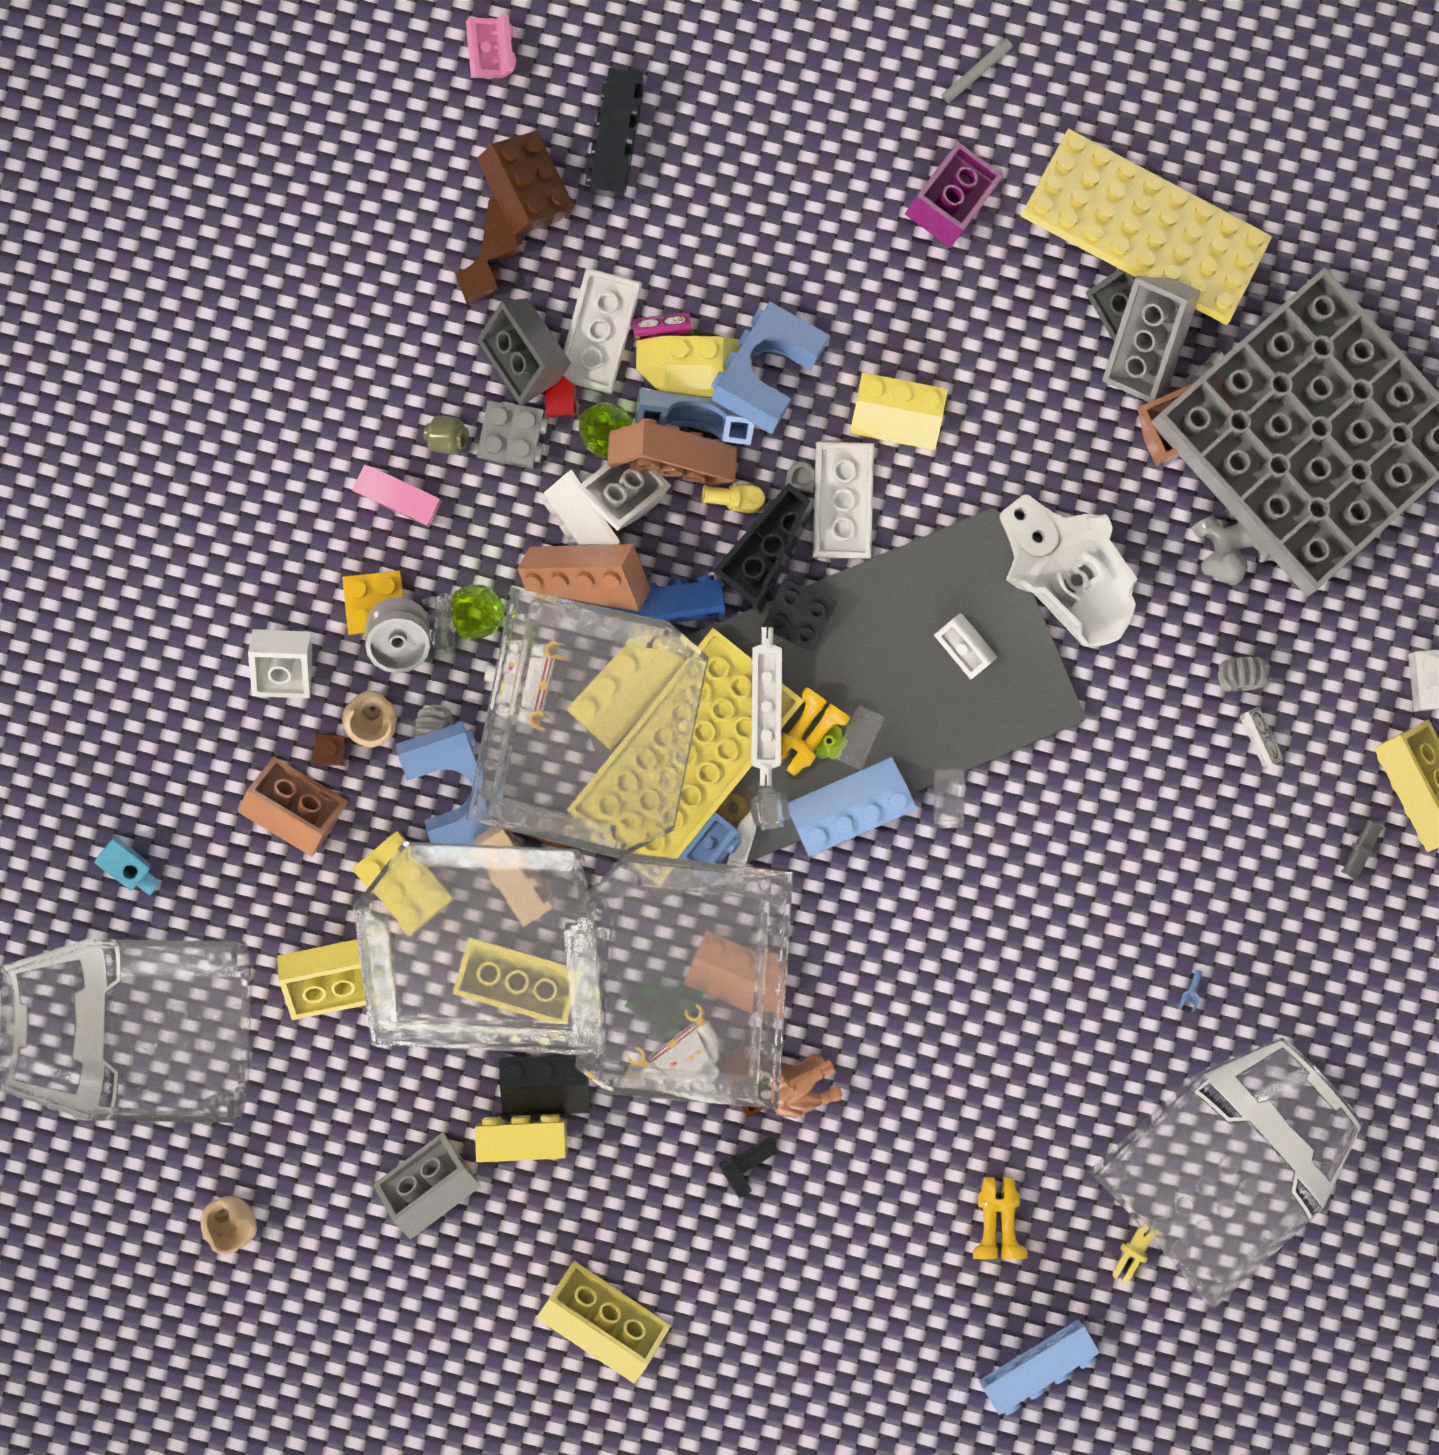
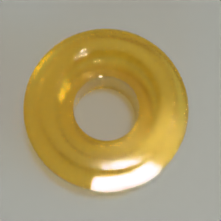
M735 793L729 794L719 806L721 817L731 823L741 821L748 811L746 800L741 795ZM730 803L738 804L739 810L737 813L731 814L727 808Z

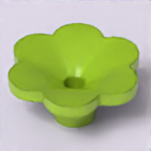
M839 726L831 728L816 747L815 752L818 758L825 759L829 757L833 760L838 759L841 755V750L846 748L847 739L842 736V730ZM830 739L832 743L828 744L826 740Z

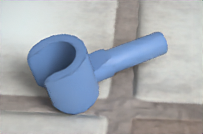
M1195 970L1191 986L1188 991L1183 993L1179 1002L1180 1009H1182L1184 1001H1190L1193 1004L1191 1013L1196 1010L1199 1003L1197 988L1202 971Z

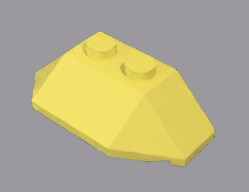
M661 336L637 340L636 370L658 391L712 398L715 388L711 387L715 377L719 371L725 373L728 368L725 366V362L733 350L738 352L741 346L738 345L739 339L720 336Z

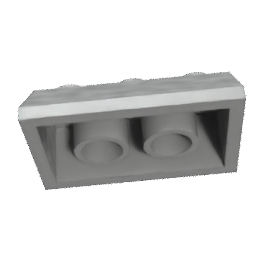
M442 1132L374 1183L373 1187L392 1221L411 1240L479 1189L481 1185L471 1168L448 1137Z

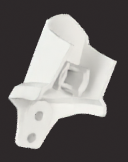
M1029 495L1021 496L1004 509L999 518L1014 555V560L1006 580L1018 589L1034 593L1083 646H1102L1119 640L1128 627L1135 610L1136 603L1132 593L1137 577L1110 541L1113 528L1109 517L1106 514L1094 515L1088 513L1064 518L1047 509ZM1022 511L1024 520H1017L1014 512ZM1033 533H1039L1042 536V542H1035L1032 538Z

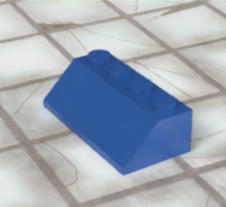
M714 575L697 577V582L686 584L685 579L668 581V586L657 587L656 583H649L651 591L639 612L606 606L610 631L640 628L645 623L648 626L725 616L721 579L715 580Z

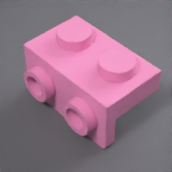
M502 14L497 19L469 18L466 20L471 78H504L512 73L516 65V56L512 52L513 27L509 23V16Z

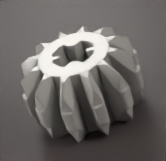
M1251 656L1231 658L1230 660H1224L1218 665V681H1220L1221 689L1225 691L1255 690L1264 687L1268 683V667H1266V662L1262 658Z
M424 705L418 712V718L415 719V737L453 725L454 719L452 718L451 710L447 709V707H441V705Z

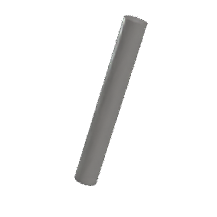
M1005 38L941 95L944 101L949 104L1005 55L1013 47L1012 43Z

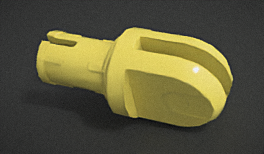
M732 483L729 488L704 485L702 489V504L727 505L731 512L756 513L764 507L766 501L765 493L755 485Z
M1143 1220L1131 1242L1123 1243L1120 1247L1123 1254L1112 1273L1115 1279L1121 1273L1129 1257H1133L1121 1280L1122 1283L1129 1282L1140 1262H1147L1148 1257L1145 1251L1158 1232V1229L1151 1225L1147 1234L1144 1235L1149 1223Z

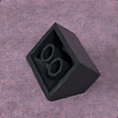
M589 1054L501 1056L499 1058L502 1115L590 1113Z

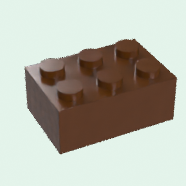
M538 130L492 143L476 158L514 236L557 223L575 208Z

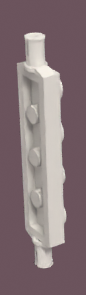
M762 627L761 645L752 649L751 766L760 768L759 786H765V775H767V786H772V769L781 766L782 648L773 645L774 628L768 627L767 639V627Z

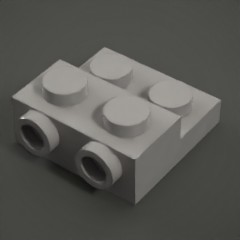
M487 401L477 458L534 469L535 462H541L543 446L539 445L541 434L546 435L549 417H544L545 411L543 409Z

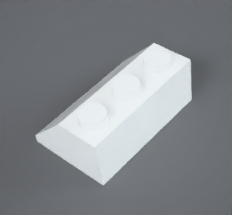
M572 470L567 472L544 492L547 500L543 503L552 517L558 514L564 523L559 527L568 541L574 538L578 545L621 544L605 518L576 491V488L581 483Z

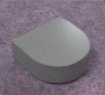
M806 462L794 463L788 469L785 486L790 483L800 492L813 494L815 486L814 468Z

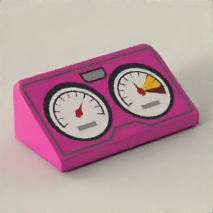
M689 313L642 317L632 320L634 339L636 340L661 336L690 335L692 333Z

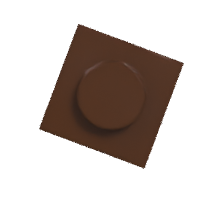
M315 734L313 763L317 765L346 767L348 737Z

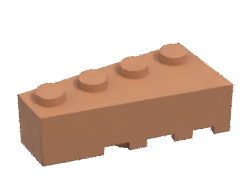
M640 419L639 423L609 432L607 466L618 467L620 464L626 463L631 464L630 470L642 472L643 470L658 469V475L677 477L683 475V480L714 486L735 481L737 447L727 445L726 442L720 439L703 438V434L698 432H682L677 426L658 425L657 421L653 419Z
M634 544L529 547L517 568L527 592L639 612L651 591Z

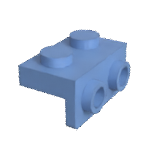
M714 812L678 858L707 880L710 876L715 877L724 865L722 861L727 854L730 853L732 855L742 843L740 838L743 834Z

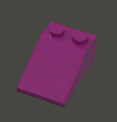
M957 142L915 197L905 215L951 248L1004 175Z

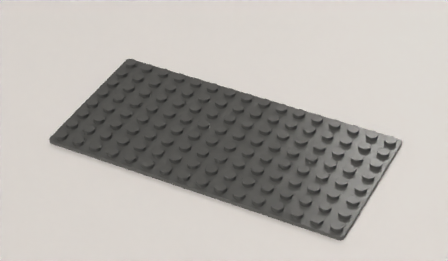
M988 509L805 586L836 601L837 604L815 652L773 634V645L782 648V683L800 698H802L803 690L808 687L828 701L814 718L803 735L802 740L805 741L822 719L827 707L832 704L851 717L846 725H836L841 728L842 736L847 739V746L841 750L840 757L835 760L829 757L820 759L816 756L810 766L804 767L795 776L786 771L792 758L797 755V751L792 749L789 756L781 763V766L772 769V786H767V775H765V786H759L760 768L752 766L716 810L718 815L737 829L741 820L750 811L752 803L757 805L756 809L759 810V814H755L756 832L746 863L801 841L785 805L786 803L888 758H893L910 794L1085 720L1084 711L1034 594L1018 589L1006 580L1014 560V555L997 509ZM774 600L766 603L761 614L752 608L671 642L669 645L686 661L711 629L714 628L752 659L753 647L761 645V628ZM960 613L963 614L997 655V659L972 679L966 675L934 636L935 633ZM599 673L570 686V692L574 700ZM805 701L781 729V734L783 732L788 734L799 720L805 708ZM587 730L601 766L629 731L609 750ZM830 739L826 740L828 744L832 743ZM764 816L765 821H761L758 818ZM730 853L723 859L722 863L724 865L717 875L725 873ZM679 858L659 883L648 876L655 895L659 899L706 881V879Z

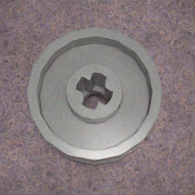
M401 597L388 598L375 604L368 613L365 623L367 656L375 666L388 672H409L419 667L427 658L430 649V625L425 610L413 600Z

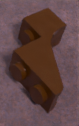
M495 196L488 201L482 249L478 258L469 267L455 273L467 305L499 293L497 284L502 283L496 267L490 268L489 266L521 254L519 245L524 244L520 234L513 235Z

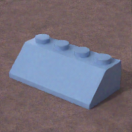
M892 757L785 804L808 857L917 810L907 785Z
M1077 1319L978 1381L998 1414L1000 1415L1005 1412L1006 1415H1009L1021 1407V1401L1028 1397L1033 1400L1045 1393L1046 1389L1044 1387L1054 1381L1056 1384H1059L1071 1376L1070 1371L1078 1366L1083 1369L1096 1361L1095 1356L1099 1354V1351L1085 1326Z

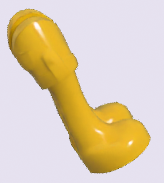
M808 687L802 692V698L805 701L802 715L788 734L784 732L781 734V763L789 756L792 749L797 751V755L792 758L786 770L793 776L797 775L804 767L810 766L815 760L816 755L813 752L827 732L836 725H846L851 718L830 704L818 725L805 741L802 740L803 735L814 718L828 703V701Z
M984 1177L981 1192L978 1194V1206L983 1208L984 1216L983 1238L980 1245L973 1249V1259H998L996 1243L997 1212H1001L1002 1221L1001 1258L1028 1259L1027 1249L1018 1244L1015 1235V1208L1020 1206V1194L1016 1191L1014 1178L1003 1177L1002 1199H995V1193H997L995 1177Z

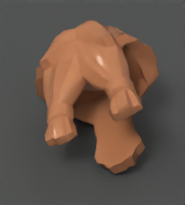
M813 1053L802 1062L794 1065L775 1059L771 1067L761 1078L764 1079L766 1090L770 1097V1104L775 1107L776 1115L795 1119L801 1118L802 1114L810 1112L822 1104L825 1105L832 1101L842 1100L843 1096L838 1086L820 1094L810 1092L817 1081L823 1079L824 1076H830L835 1073L834 1065L830 1060L825 1062L821 1055Z

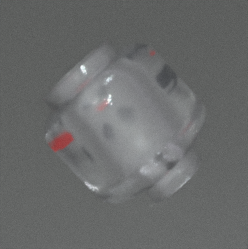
M775 787L758 789L757 796L750 799L752 820L756 826H761L762 830L785 827L784 822L790 818L789 805L785 793L776 792Z

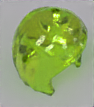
M601 402L582 413L579 420L580 436L586 447L596 457L608 458L609 432L633 425V420L621 406L610 402Z
M474 584L462 587L452 594V621L456 632L462 639L485 638L498 630L504 618L505 609L503 601L491 588Z

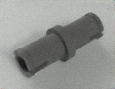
M1367 819L1356 843H1352L1351 854L1341 870L1342 873L1357 880L1368 857L1373 856L1374 852L1372 849L1381 830L1384 828Z

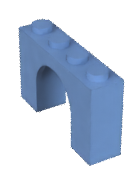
M769 301L764 311L759 308L751 321V324L754 325L752 330L746 329L738 342V345L741 346L739 351L733 350L725 362V366L728 367L725 373L719 371L711 385V387L715 388L711 400L772 434L785 414L791 398L759 380L752 370L750 359L760 353L774 352L786 356L811 371L824 350L830 335Z
M463 721L396 744L397 754L407 781L438 770H453L463 774L472 784L470 796L462 806L425 820L426 831L436 857L474 844V838L503 820L505 822L500 806L494 807L491 798L496 797L490 780L487 782L484 780L482 773L487 771L481 755L476 756L473 747H476L477 743L472 729L466 731Z

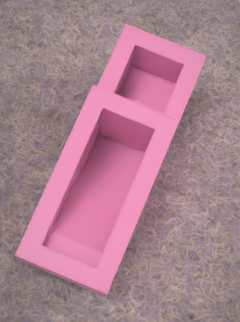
M364 465L352 489L353 492L427 527H430L442 503L439 498L367 465Z

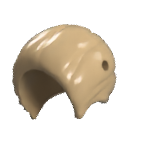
M365 691L355 696L348 703L343 711L342 721L347 735L354 742L363 747L374 748L392 738L395 733L397 713L393 704L387 701L381 693Z
M224 1196L210 1202L202 1211L200 1223L203 1236L210 1244L212 1250L218 1254H232L250 1243L256 1235L257 1224L254 1212L241 1198Z

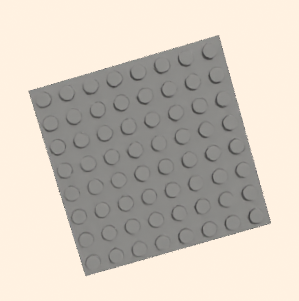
M1325 267L1151 422L1159 434L1173 449H1176L1178 455L1307 597L1325 584L1439 479V392ZM1218 374L1222 383V391L1229 398L1235 411L1223 400L1215 381H1210L1209 378L1212 375ZM1233 420L1238 421L1240 426L1234 428L1232 425L1234 423Z

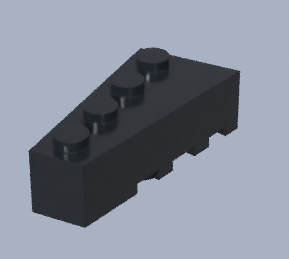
M613 68L608 69L607 81L603 83L600 100H603L602 111H598L595 128L599 129L597 140L593 139L590 156L594 157L593 168L588 167L585 184L590 185V194L625 200L644 93V77L642 73Z
M788 483L713 570L717 579H721L723 584L760 614L814 510L811 500Z

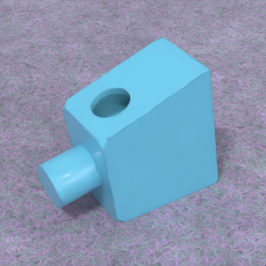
M116 835L94 861L97 866L130 891L137 885L150 896L161 883L148 872L151 864ZM133 865L137 868V873L130 875L125 871V867Z

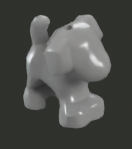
M1228 509L1224 510L1229 519L1237 520ZM1211 515L1191 527L1198 538L1206 536L1211 539L1215 552L1203 560L1201 568L1205 575H1211L1221 582L1236 585L1243 580L1248 566L1247 560L1239 552L1240 550L1254 547L1258 551V562L1260 563L1267 561L1270 557L1238 520L1234 525L1221 527L1214 516Z

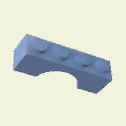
M639 389L635 424L639 423L640 419H653L657 421L658 425L699 428L713 433L723 442L751 445L754 424L714 402L711 398Z

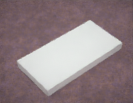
M586 268L563 350L571 361V365L564 373V376L574 385L612 395L642 282Z
M816 442L813 558L871 559L874 443Z

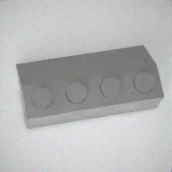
M1136 276L1102 381L1147 402L1165 396L1168 392L1201 291L1174 279Z

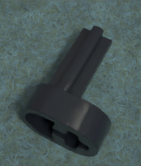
M768 1137L735 1159L729 1156L718 1163V1166L740 1199L752 1191L743 1174L779 1151L772 1139Z

